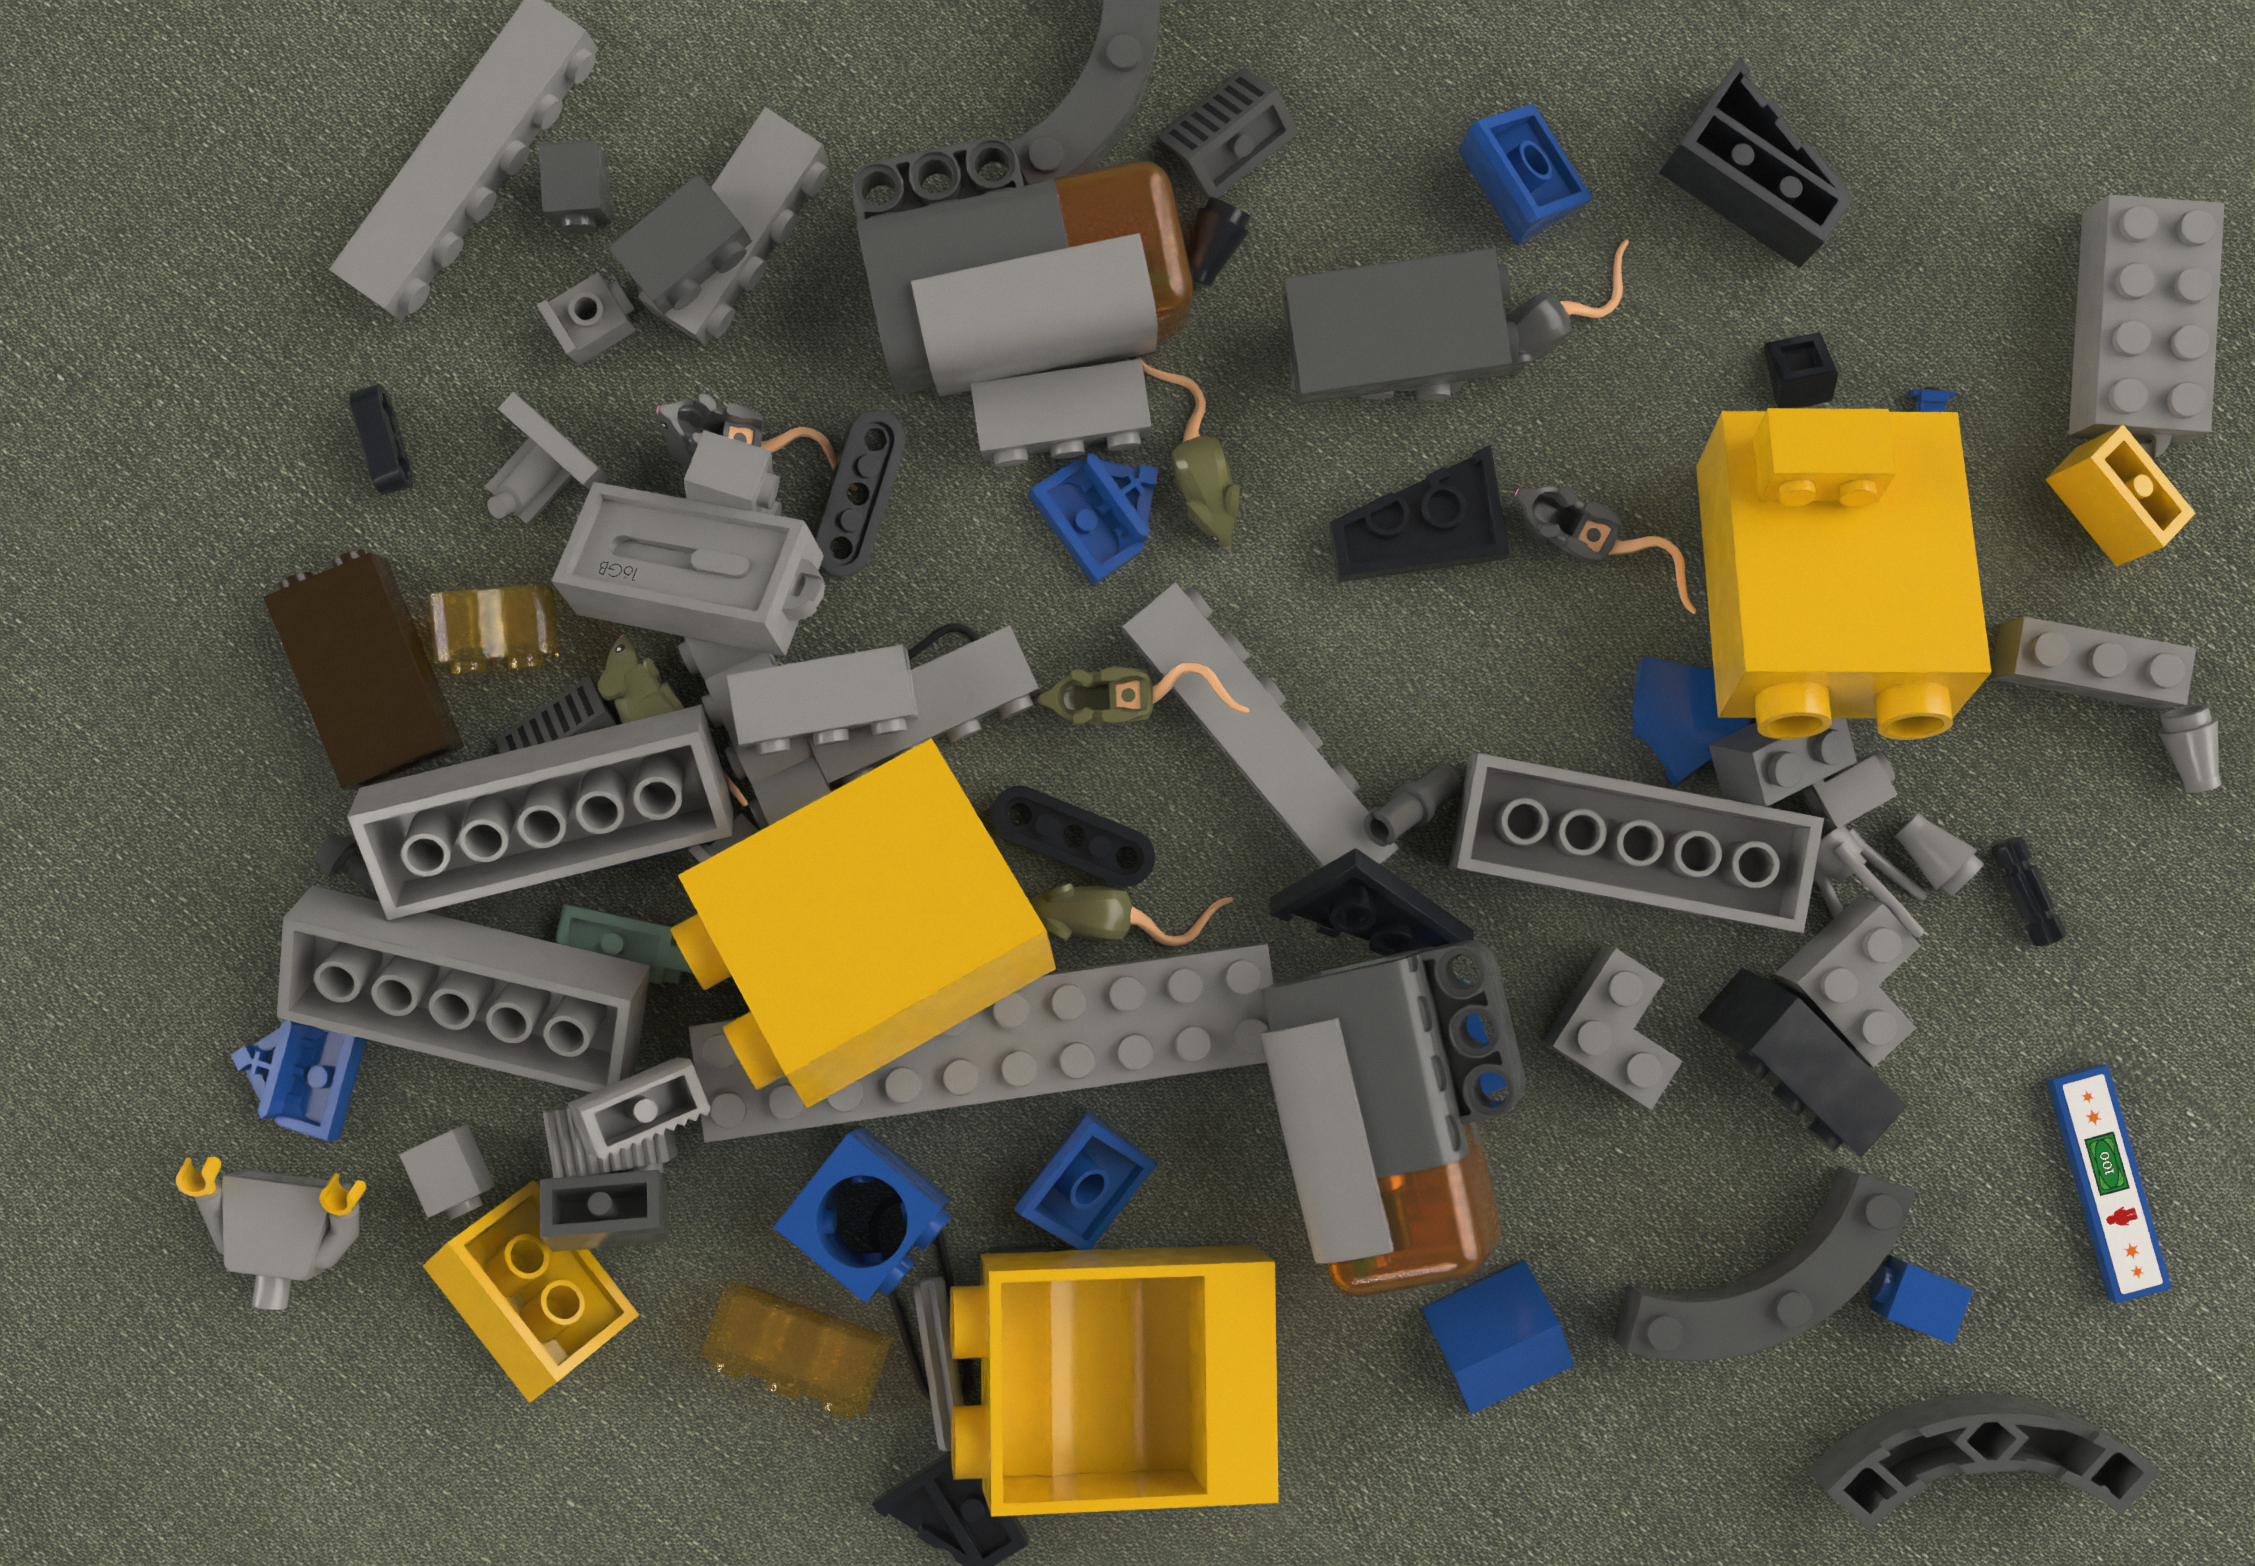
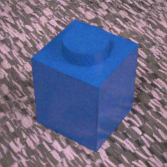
M1890 1255L1886 1266H1881L1872 1279L1870 1297L1873 1300L1870 1309L1891 1321L1953 1345L1973 1289Z

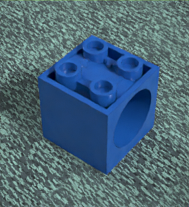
M862 1127L849 1132L773 1228L863 1302L867 1303L877 1292L887 1298L892 1290L894 1291L915 1264L907 1255L915 1245L924 1251L934 1241L952 1218L943 1210L953 1198L867 1128ZM849 1177H852V1184L881 1179L893 1187L901 1197L902 1216L904 1223L907 1224V1230L904 1240L897 1251L885 1254L884 1250H867L861 1253L849 1246L840 1236L837 1230V1208H834V1202L840 1187Z

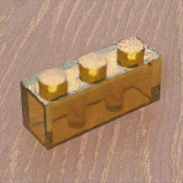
M733 1280L723 1291L700 1356L712 1360V1368L722 1374L735 1378H744L745 1373L767 1380L766 1387L774 1393L789 1398H798L799 1394L802 1393L821 1400L820 1407L823 1410L839 1417L852 1418L854 1413L865 1416L873 1399L894 1338Z

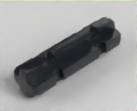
M2011 837L1994 845L1991 853L1998 868H2004L2007 873L2003 876V879L2021 918L2026 917L2029 921V924L2025 927L2033 944L2044 947L2063 939L2066 936V929L2059 914L2053 915L2051 912L2055 905L2037 866H2031L2028 862L2032 855L2025 840L2022 837Z

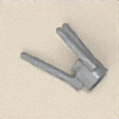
M1843 825L1838 829H1827L1821 834L1813 879L1817 883L1833 919L1844 909L1828 877L1833 875L1838 882H1841L1854 873L1891 911L1900 923L1915 937H1921L1924 934V929L1864 864L1866 860L1869 861L1892 881L1920 901L1927 898L1926 891L1870 847L1854 828L1848 831Z

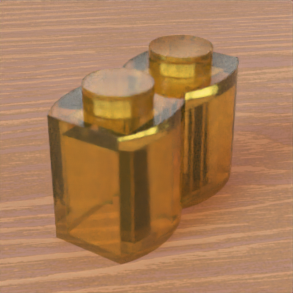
M521 585L429 594L434 663L451 666V675L487 673V663L503 661L508 662V670L510 671L543 669V659L558 657L554 589L545 585Z

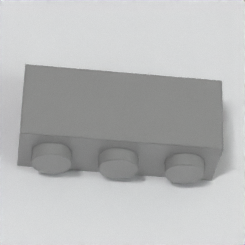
M1142 359L971 384L980 452L983 461L994 459L996 467L1021 465L1029 461L1028 454L1049 451L1053 459L1077 457L1085 454L1084 446L1107 443L1109 451L1128 450L1141 446V438L1151 437V420Z
M2024 616L1999 624L1990 679L2160 710L2187 705L2196 648Z
M902 644L727 675L738 745L746 748L755 747L756 756L791 751V740L813 737L814 746L849 741V730L871 727L872 736L899 733L907 730L906 720L919 718L908 650Z

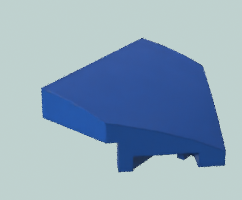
M1088 453L1084 460H1073L1030 489L1028 497L1093 587L1142 552L1143 543L1149 534L1150 527H1148L1153 489L1157 481V467L1143 464L1139 468L1099 460L1098 455Z
M1643 656L1637 665L1631 713L1636 723L1630 732L1636 739H1643L1667 768L1664 773L1674 787H1677L1688 780L1693 773L1713 761L1709 749L1710 744L1749 726L1750 718H1718L1714 670Z
M285 1020L281 1022L279 1029L253 1045L240 1048L231 1056L238 1071L245 1070L260 1101L257 1112L261 1119L274 1118L278 1126L331 1141L340 1139L367 1039Z

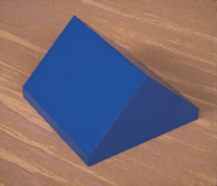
M1534 104L1477 120L1469 127L1458 152L1517 246L1593 199Z
M1087 1108L1019 1195L1014 1210L1020 1216L1075 1248L1091 1250L1158 1163Z
M1524 1259L1420 1307L1470 1414L1574 1366L1560 1322Z

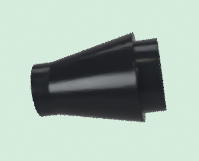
M1209 197L1205 208L1198 207L1186 262L1181 274L1211 288L1216 276L1249 234L1245 227L1251 216L1231 204L1214 197Z

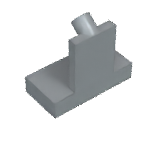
M514 392L498 408L529 438L485 485V488L494 495L488 500L487 507L495 518L501 519L511 513H515L522 521L530 525L573 477L589 490L593 482L605 484L611 478Z

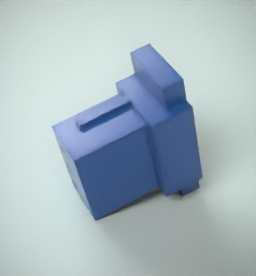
M1924 387V390H1909L1908 396H1915V402H1917L1916 412H1945L1948 398L1955 397V391H1940L1938 387Z

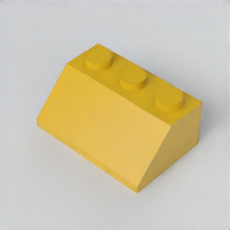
M532 1180L447 1242L423 1265L424 1269L529 1403L556 1384L639 1316V1313L589 1249L553 1252L540 1238V1187L535 1180Z

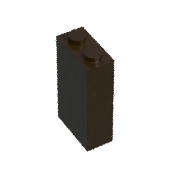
M363 549L350 551L334 558L331 561L333 568L314 576L312 572H302L289 576L278 583L280 590L263 597L341 789L359 790L361 787L377 784L465 747L388 560L371 552L366 554Z

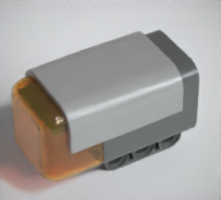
M986 137L871 161L862 165L855 172L852 179V196L858 220L856 224L887 369L898 396L936 388L939 397L971 391L972 383L1093 366L1156 352L1157 341L1169 339L1179 334L1188 323L1192 305L1193 280L1173 188L1167 173L1151 161H1132L1046 179L1037 184L1024 186L1018 157L1014 148L1007 141L998 137ZM991 162L1001 163L1009 169L1007 174L997 181L984 180L978 174L984 165ZM934 174H943L952 180L950 186L940 193L927 192L922 188V185L929 176ZM877 186H888L895 191L893 198L883 205L870 204L866 201V197Z
M1465 940L1437 947L1428 946L1296 975L1261 989L1270 1028L1261 1032V1038L1314 1261L1320 1264L1326 1263L1328 1275L1334 1286L1347 1296L1365 1297L1462 1280L1473 1276L1497 1248L1501 1238L1500 1218L1479 1131L1475 1122L1506 1114L1522 1098L1526 1088L1524 1070L1498 963L1493 951L1484 943L1476 940ZM1458 954L1471 956L1477 962L1480 976L1476 984L1467 985L1456 978L1453 972V962ZM1471 1013H1480L1491 1021L1494 1027V1036L1491 1042H1479L1470 1036L1467 1030V1019ZM1483 1073H1496L1506 1081L1508 1096L1505 1100L1495 1101L1484 1094L1481 1088Z

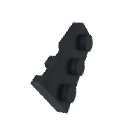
M1491 445L1474 452L1472 457L1447 469L1443 467L1426 475L1424 480L1395 494L1391 492L1331 521L1329 531L1337 581H1353L1507 559L1510 551Z
M1357 848L1270 897V916L1287 922L1290 921L1293 915L1317 923L1316 932L1333 938H1337L1342 932L1368 940L1370 951L1384 956L1428 946L1437 947L1465 940H1474L1473 929Z

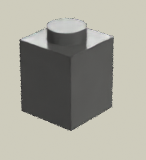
M596 140L538 144L543 213L556 227H561L562 231L575 234L593 232L596 230V224L612 223L608 156Z

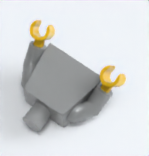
M190 1157L186 1158L176 1176V1185L184 1194L194 1197L217 1251L224 1255L226 1270L256 1275L251 1304L253 1307L268 1310L286 1309L289 1302L291 1281L309 1280L323 1273L325 1269L333 1267L360 1234V1206L358 1201L367 1188L366 1183L361 1180H357L351 1188V1183L339 1181V1173H334L330 1180L242 1169L223 1175L221 1182L216 1178L221 1169L219 1158L208 1157L202 1172L193 1166Z

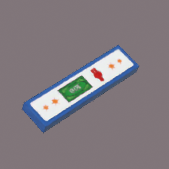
M2100 1063L2045 1078L2108 1300L2117 1304L2172 1289L2109 1066Z

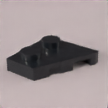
M951 1451L877 1496L872 1503L878 1513L884 1517L890 1514L917 1531L916 1537L936 1549L941 1548L949 1551L954 1556L955 1561L963 1566H995L1027 1546L1030 1539L1016 1516L991 1517L982 1489V1479H953Z

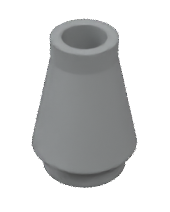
M2205 704L2189 705L2160 715L2162 727L2157 732L2183 781L2185 792L2198 793L2219 787L2222 783L2219 775L2218 717L2211 716L2209 706Z
M1919 812L1894 836L1905 847L1935 891L1941 887L1950 896L1958 892L1984 865L1974 855L1977 851L1976 848L1928 821Z

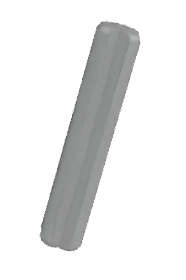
M929 1277L916 1281L913 1291L937 1445L940 1451H951L952 1406H964L958 1362L957 1359H952L950 1310L945 1280L942 1277Z

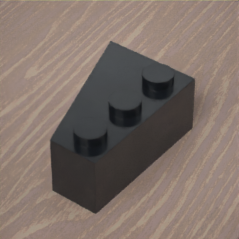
M1739 57L1715 89L1659 173L1800 268L1827 240L1854 197L1809 142L1802 144L1781 119L1785 112L1774 99L1768 103L1747 77L1751 70Z
M1741 968L1697 1018L1736 1053L1734 1058L1743 1068L1761 1081L1765 1079L1775 1088L1771 1095L1780 1104L1796 1116H1799L1801 1113L1804 1114L1812 1122L1807 1127V1130L1833 1152L1841 1145L1862 1158L1907 1107L1799 997L1744 968Z

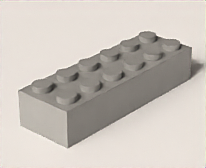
M701 704L361 787L357 792L347 818L388 921L731 837L734 806Z
M1477 753L1468 756L1448 868L1784 932L1804 933L1824 818Z
M312 885L283 917L277 1018L593 1093L629 1078L637 1064L651 966L427 912L387 921L380 901Z

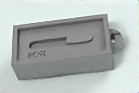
M2109 194L2082 213L2069 436L2096 438L2116 427L2124 425L2136 441L2147 442V444H2140V446L2151 459H2154L2163 454L2170 444H2183L2211 432L2225 203Z
M593 482L551 580L574 612L580 616L785 657L799 620L810 617L817 611L816 607L824 597L826 587L824 579L818 571L824 555L804 520Z

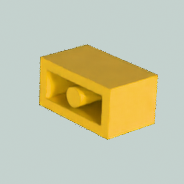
M1767 408L1753 437L1759 501H1779L1781 504L1791 507L1807 505L1813 501L1840 502L1842 505L1849 507H1859L1872 502H1879L1897 474L1889 409Z
M2124 425L2116 427L2076 447L2045 479L2116 567L2165 547L2196 514Z

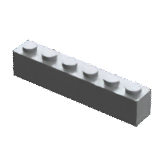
M524 0L329 270L401 322L408 312H416L426 301L430 292L429 283L440 268L452 264L460 254L463 247L462 238L474 221L484 219L493 208L497 197L495 192L508 174L512 176L523 167L530 152L528 146L541 129L546 130L551 127L557 120L563 107L562 99L574 83L580 84L591 73L596 61L595 54L599 49L587 30L544 0Z
M1175 582L1122 626L1124 635L1161 679L1180 663H1201L1216 674L1226 692L1236 703L1249 709V713H1241L1230 708L1199 673H1183L1171 687V691L1320 868L1354 848H1357L1379 864L1399 849L1395 843L1382 847L1370 840L1364 829V819L1366 815L1376 811L1378 807L1375 806L1368 812L1354 795L1360 789L1357 781L1341 763L1338 762L1331 768L1317 750L1324 745L1320 737L1304 719L1301 718L1294 724L1280 707L1287 701L1283 693L1267 675L1264 674L1257 680L1243 663L1250 657L1246 649L1230 631L1225 632L1221 636L1207 620L1213 611L1193 587L1184 592Z

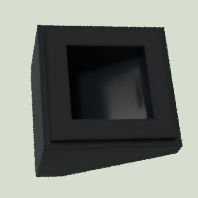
M1820 332L1765 343L1764 352L1774 400L1778 408H1800L1829 402L1833 399L1838 371Z

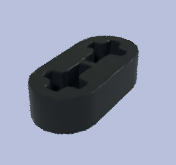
M381 384L351 392L350 405L367 467L375 487L381 495L411 488L413 486L411 467L396 414L386 390Z

